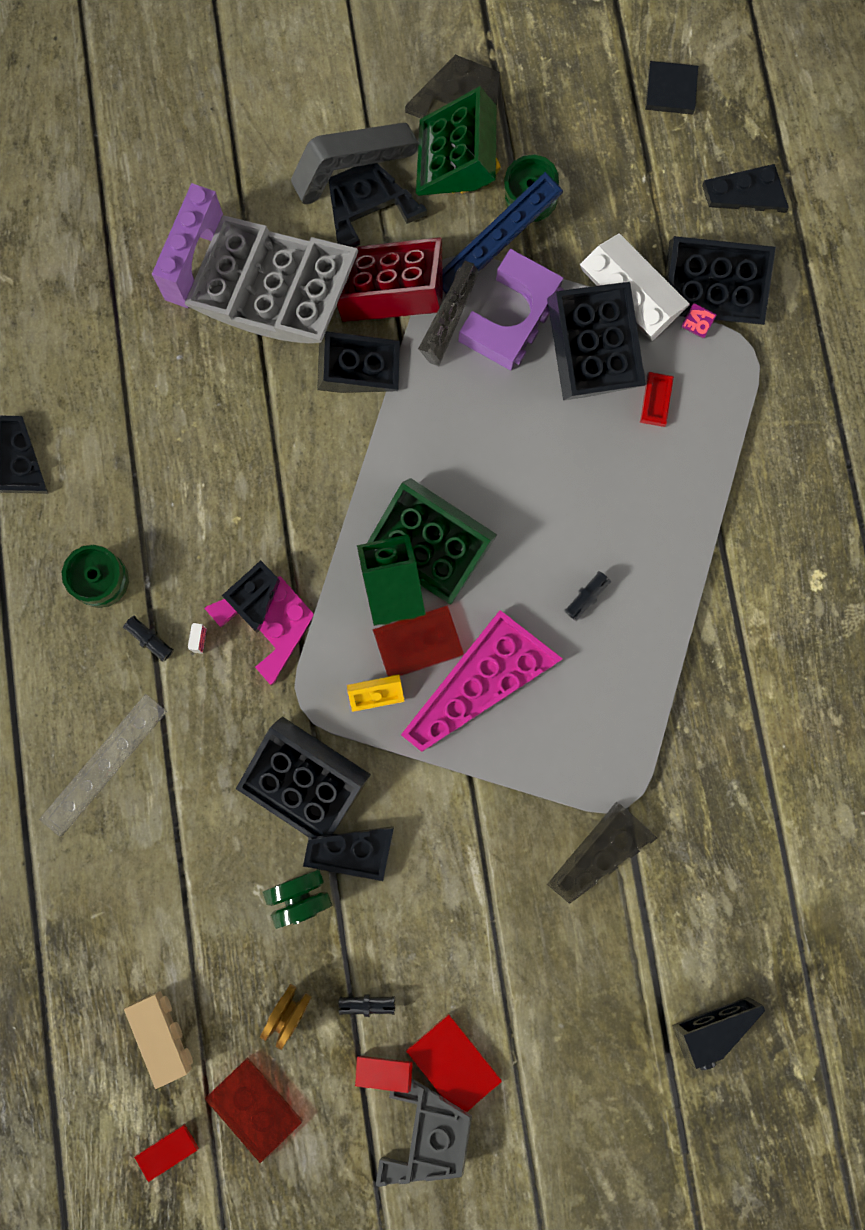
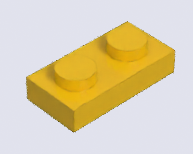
M400 675L347 685L352 712L405 702Z

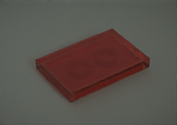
M448 605L425 612L426 615L415 619L400 620L372 629L388 677L400 675L401 677L464 656Z
M248 1057L204 1098L259 1163L303 1122L300 1116Z

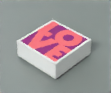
M193 623L191 626L188 648L194 653L203 654L207 628L203 624Z

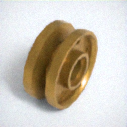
M292 984L289 985L284 995L278 1001L260 1035V1038L266 1041L274 1031L279 1033L275 1046L279 1050L283 1049L292 1036L312 998L311 995L305 993L298 1002L293 1001L297 987Z

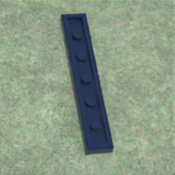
M546 172L442 269L443 292L450 299L563 193L560 186Z

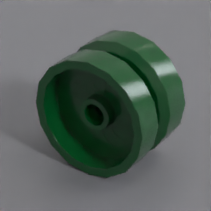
M536 154L524 155L514 160L507 168L504 177L507 208L545 172L559 185V173L555 165L546 157ZM559 197L533 222L549 217L555 210Z
M94 544L81 546L72 551L65 560L61 571L62 583L67 592L87 606L95 608L109 607L118 602L126 593L129 584L128 570L123 561L105 547Z
M319 869L262 891L266 905L274 906L282 902L286 905L273 911L270 915L275 929L303 922L316 916L317 913L332 907L327 892H319L311 896L309 894L310 891L321 887L324 883Z

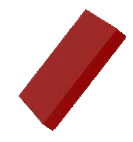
M449 1013L406 1049V1052L439 1094L466 1112L502 1082V1079Z

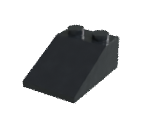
M326 331L322 342L319 343L317 390L337 393L398 391L400 341Z
M746 997L672 1025L684 1058L696 1069L708 1070L717 1065L716 1062L724 1059L761 1017L765 1009L762 1004L750 997Z

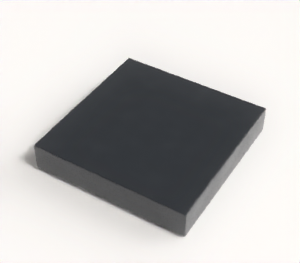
M650 61L645 110L693 115L696 104L699 66Z

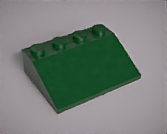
M481 86L419 120L416 193L418 196L475 191L496 180L497 106Z
M409 478L399 486L367 543L409 535L420 585L451 605L485 556L497 534L412 478Z

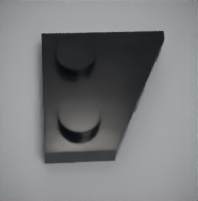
M260 560L221 596L258 633L280 580Z

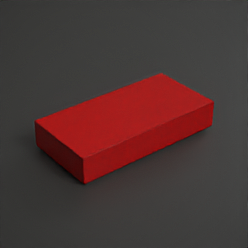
M654 372L648 373L640 423L661 427L666 426L674 376Z
M358 1056L355 1086L409 1093L411 1092L413 1062Z
M184 1123L136 1154L134 1158L146 1180L150 1182L196 1152L199 1147Z

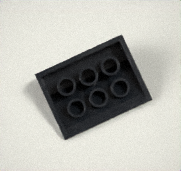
M674 236L669 241L665 280L690 304L679 316L686 317L692 304L695 303L716 314L714 320L765 325L776 247Z
M630 282L555 291L547 298L563 401L646 385Z
M282 716L267 731L236 790L310 838L335 833L371 774Z

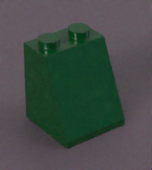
M409 535L357 545L373 625H387L395 621L415 619L426 615L416 560Z

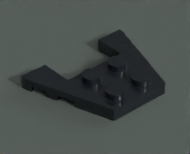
M378 163L352 167L331 176L328 181L337 244L353 248L359 246L360 239L351 222L394 203L397 205L406 224L427 215L425 206L419 205L412 198V194L406 189L403 190L395 182V179Z

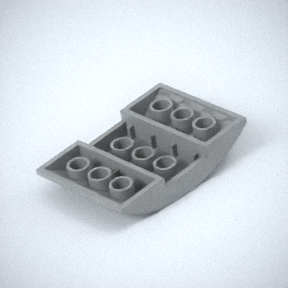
M222 215L187 296L185 305L213 319L258 335L296 343H321L357 256L358 249L311 237L310 241L270 232L265 225Z

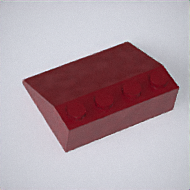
M441 237L354 247L358 249V253L337 303L342 322L441 312L443 297Z

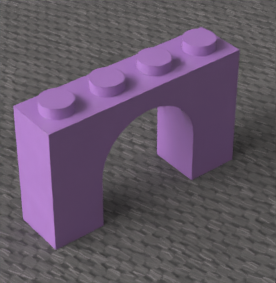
M193 183L189 187L152 272V276L164 299L185 308H189L185 305V301L194 282L192 259L197 242L200 237L209 241L212 240L223 215L216 192Z
M512 249L508 251L497 269L496 280L520 293L527 300L530 307L529 316L517 325L500 326L472 311L459 331L458 341L510 371L515 363L520 365L526 354L524 348L527 343L532 344L539 332L536 328L540 322L545 323L550 314L547 298L555 291L564 290L561 288L563 277Z

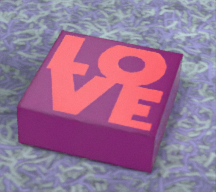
M693 303L681 328L703 339L712 325L716 314Z

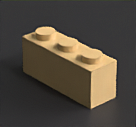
M159 991L124 1009L155 1089L187 1075L192 1070L193 1059L188 1048L184 1049L180 1039L182 1038V1031L179 1024L173 1022L170 1014L172 1011L171 1003L166 995L163 996L162 992Z

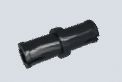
M598 571L585 588H580L578 591L579 595L565 608V613L573 620L578 621L591 604L594 605L597 602L596 598L611 583V580L607 579L608 577L604 573Z
M135 615L130 617L124 624L123 629L133 635L140 642L139 645L142 648H148L162 662L166 661L174 652L173 648L157 636L158 633L154 629L150 630Z
M364 994V997L340 996L339 1015L364 1014V1017H370L371 1014L395 1015V996L371 997L370 994Z

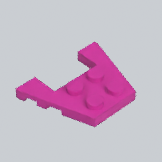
M281 576L278 577L280 580L260 629L275 647V650L255 667L271 686L276 682L278 675L287 664L290 655L296 645L299 644L314 616L312 611ZM225 599L204 608L220 627L224 626L238 614Z

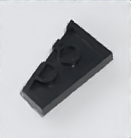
M775 164L707 179L702 184L708 206L712 208L739 209L740 207L755 208V211L775 209L777 212L786 213L789 209Z
M0 415V493L48 494L24 418L22 416Z
M394 826L308 838L303 867L383 881Z

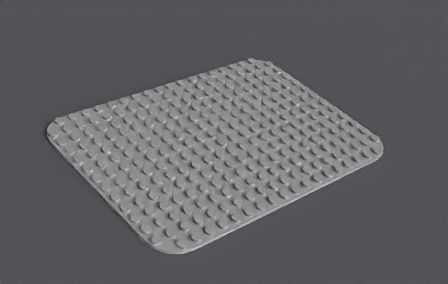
M456 256L442 260V269ZM492 259L451 299L443 292L440 313L410 316L400 347L399 390L385 393L297 665L294 688L299 706L310 721L331 734L579 810L609 814L628 808L644 794L653 776L757 394L760 365L754 348L740 333L722 324L713 322L705 338L702 339L681 328L685 317L678 316L653 341L637 327L645 382L649 372L674 376L665 427L640 423L645 386L563 401L550 315L545 323L540 322L536 328L539 330L536 339L532 344L527 343L524 348L526 351L525 357L520 365L515 363L511 371L458 342L459 331L472 311L500 326L517 325L523 322L530 314L527 300L520 293L496 280L497 269L502 261ZM563 279L561 288L564 290L590 287ZM412 478L497 534L485 556L451 605L421 586L426 615L415 619L395 621L387 625H373L357 545L368 542L403 481ZM598 571L604 573L608 577L607 579L611 580V583L596 598L597 602L594 605L591 604L579 617L578 621L573 620L565 613V608L579 595L578 591L580 588H585ZM499 610L563 658L560 662L423 752L401 736L402 732ZM400 675L405 702L352 712L347 685Z

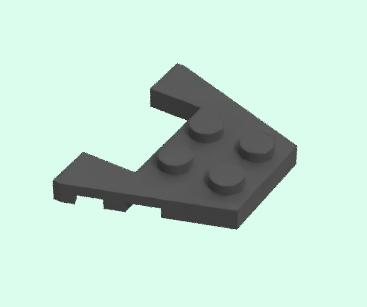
M414 1079L411 1080V1092L390 1091L389 1098L417 1104L408 1163L387 1157L380 1158L376 1186L382 1187L388 1184H408L414 1181H434L462 1177L465 1169L472 1115Z

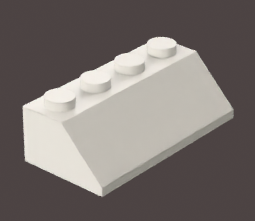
M620 233L600 244L580 264L582 271L597 286L630 282L637 327L651 341L661 334L690 305Z

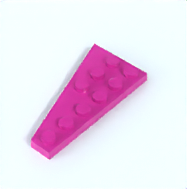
M499 610L402 732L401 736L423 752L560 662L563 658Z

